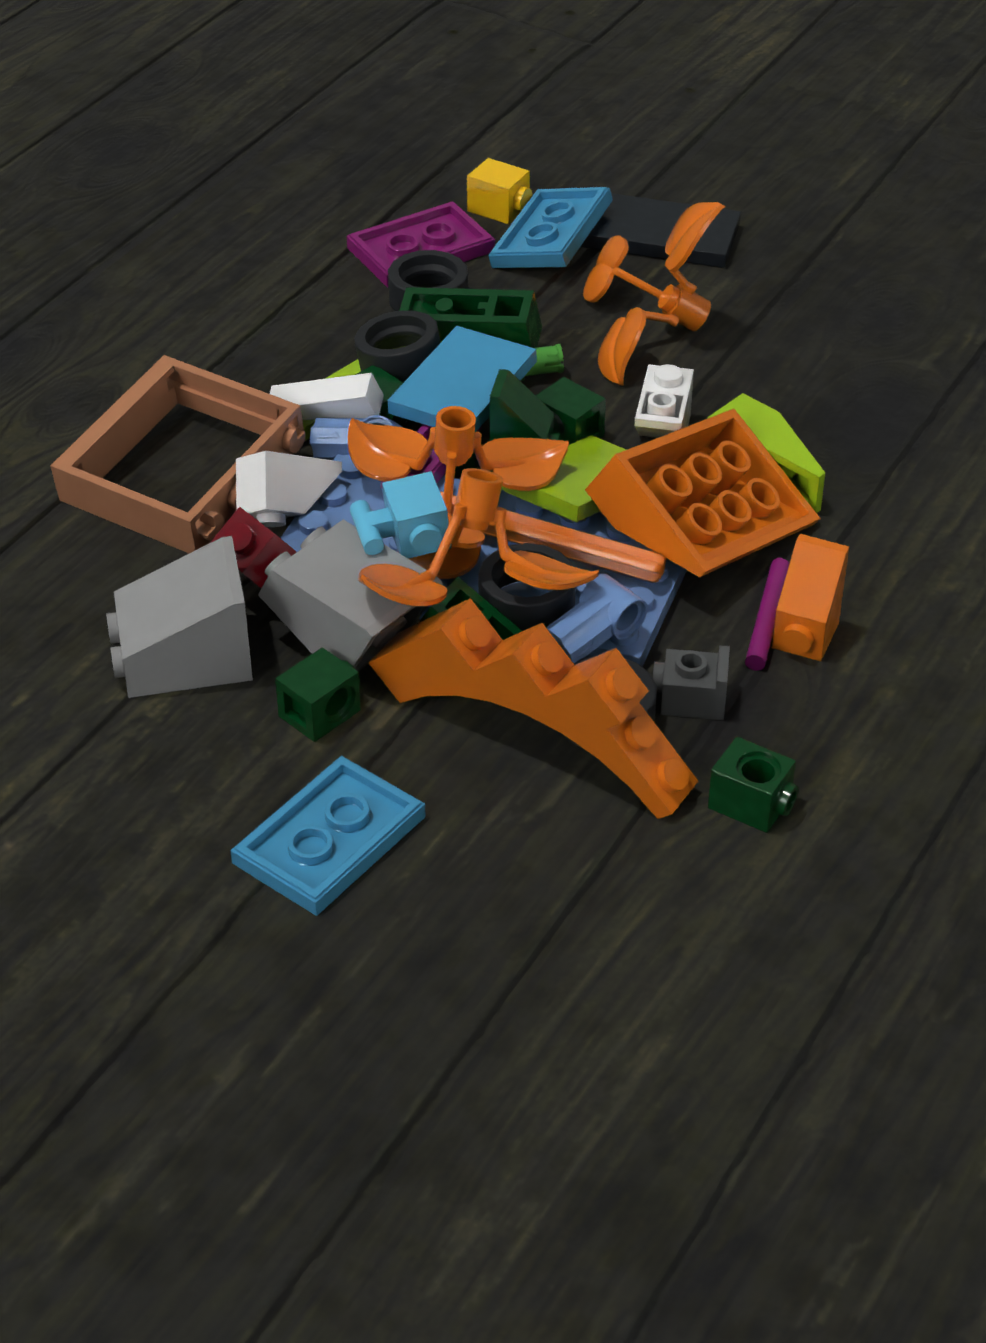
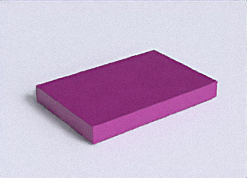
M453 201L346 236L347 249L386 287H389V267L394 260L404 254L419 250H437L448 252L465 262L490 254L495 247V239Z

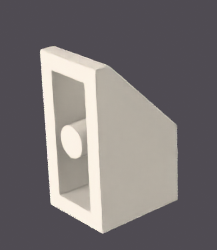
M262 451L236 458L237 509L241 507L266 527L286 525V518L305 514L342 472V462L271 451Z

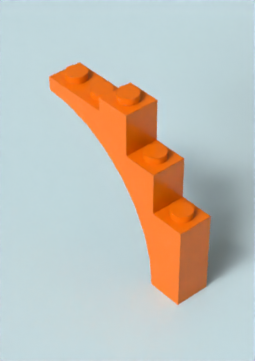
M470 598L397 633L368 662L399 703L425 696H461L483 700L523 713L562 733L598 758L626 783L657 819L672 815L698 782V779L639 703L649 690L617 648L574 665L543 623L502 640Z

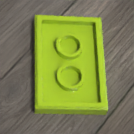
M591 435L568 446L567 454L556 477L547 486L531 491H519L503 486L501 489L577 523L600 512L598 506L585 489L615 454L627 449Z

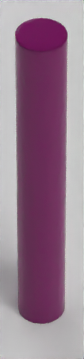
M783 558L774 559L770 566L745 659L746 666L751 670H762L766 664L774 633L776 609L790 564Z

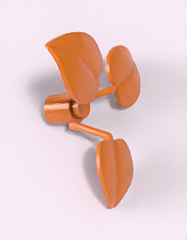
M719 202L696 203L687 208L680 216L665 246V253L669 255L665 262V267L679 282V285L674 286L670 284L664 291L619 268L629 249L628 241L619 235L613 236L603 246L596 266L591 270L583 290L584 299L590 303L597 302L607 292L614 275L659 298L658 307L662 309V313L644 311L636 307L628 312L626 318L620 317L614 322L605 336L598 353L599 369L607 379L618 385H624L625 369L643 332L646 319L665 322L673 327L680 324L693 332L697 331L704 324L711 310V302L695 293L697 286L690 283L679 269L686 262L706 229L726 206Z
M461 406L445 407L437 413L436 426L430 428L428 441L422 434L407 428L373 425L354 418L350 420L348 428V451L353 464L365 476L379 481H392L407 477L411 469L422 470L434 449L439 460L446 465L443 500L450 515L455 468L465 464L472 456L473 450L480 468L487 471L493 470V473L500 475L503 478V487L519 491H531L547 486L556 477L567 454L569 441L540 438H499L481 445L482 434L475 432L476 417L474 413ZM451 546L437 577L439 579H452L468 573L479 560L481 546L471 549ZM436 552L409 558V560L428 570Z
M468 468L462 470L453 515L448 513L449 525L430 568L419 574L412 569L399 565L374 564L360 570L358 581L379 595L401 604L410 606L438 604L446 598L448 589L433 580L440 570L450 545L465 549L481 546L485 539V535L481 531L486 530L489 522L493 521L495 522L499 555L506 562L503 571L518 581L541 589L564 590L581 586L596 579L599 570L588 571L533 552L522 550L513 552L508 546L505 528L507 509L498 507L503 478L491 471Z

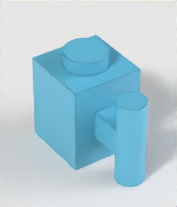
M432 471L383 482L382 488L385 504L383 509L371 511L369 503L365 500H358L351 504L350 513L363 549L368 555L379 554L384 549L382 539L392 536L398 552L408 559L437 552L449 525L448 511Z

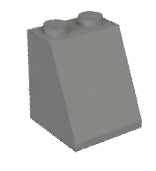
M343 519L327 531L323 526L314 530L302 542L301 550L291 556L288 552H284L276 557L264 571L268 578L258 594L312 654L323 647L340 660L349 662L356 671H359L369 664L368 662L397 633L415 625L427 608V606L401 604L379 595L358 581L360 570L370 565L385 563L403 566L419 574L425 572L426 569L385 544L384 549L379 554H366L356 527ZM437 576L433 580L436 583L443 584Z
M232 536L221 537L114 591L116 612L106 614L110 643H120L121 646L110 647L115 678L125 677L128 698L253 680L245 601Z

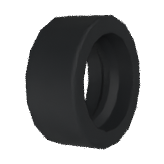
M419 250L404 254L394 260L388 269L389 305L394 311H399L406 287H417L416 285L420 284L442 285L432 288L468 289V268L459 257L448 252Z
M401 310L375 317L361 326L354 337L361 371L374 365L403 383L441 343L437 322L430 315L418 311Z
M531 543L509 545L513 552L520 550L533 552L573 566L572 562L561 552L545 545ZM499 550L494 551L482 562L478 574V594L522 631L540 623L548 627L575 605L576 587L553 590L541 596L533 597L515 596L501 590L504 586L521 581L514 579L503 571L506 562L500 558Z

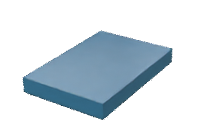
M610 188L537 189L488 255L491 267H566L613 201Z
M456 326L387 400L388 412L401 418L435 427L436 415L441 409L449 406H461L474 413L476 417V432L490 416V394L499 369L509 370L521 381L537 362L536 349Z
M341 755L231 849L232 864L317 916L426 817L425 803Z

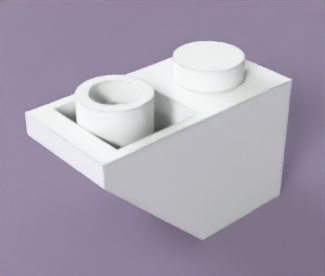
M648 364L635 416L634 426L639 436L659 438L688 426L691 415L694 369L679 368L669 364L661 366Z

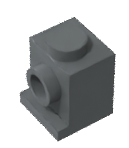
M719 645V653L666 649L665 662L654 661L653 680L657 686V693L662 694L661 715L724 720L730 646Z

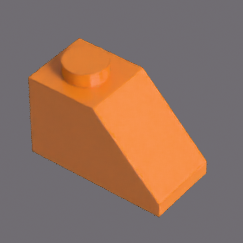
M799 534L776 609L773 649L817 661L822 660L839 624L849 546Z

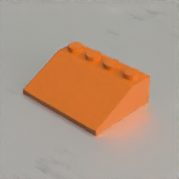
M735 409L615 454L585 489L598 506L600 512L616 530L656 553L663 554L665 558L698 577L709 574L806 529L821 519Z

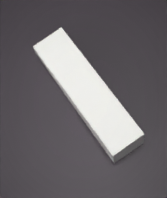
M372 373L273 385L269 393L300 405L302 420H313L316 418H367L368 416L379 415L384 397Z

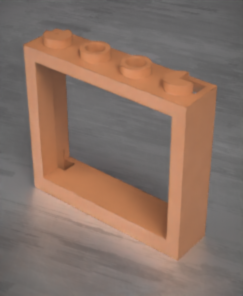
M163 355L50 465L59 500L169 546L191 553L209 544L237 510L236 462L189 512L105 480L103 477L177 404L260 434L261 436L241 457L262 451L292 455L297 453L306 441L301 407L298 404Z

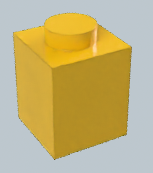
M487 158L467 175L468 212L509 225L516 219L532 197L529 170Z

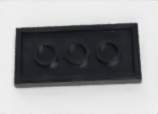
M611 193L613 201L580 246L602 250L610 238L619 235L628 241L629 249L627 254L667 260L669 257L665 253L667 240L680 216L692 205ZM722 209L706 229L686 262L721 268L725 267L740 225L741 212Z

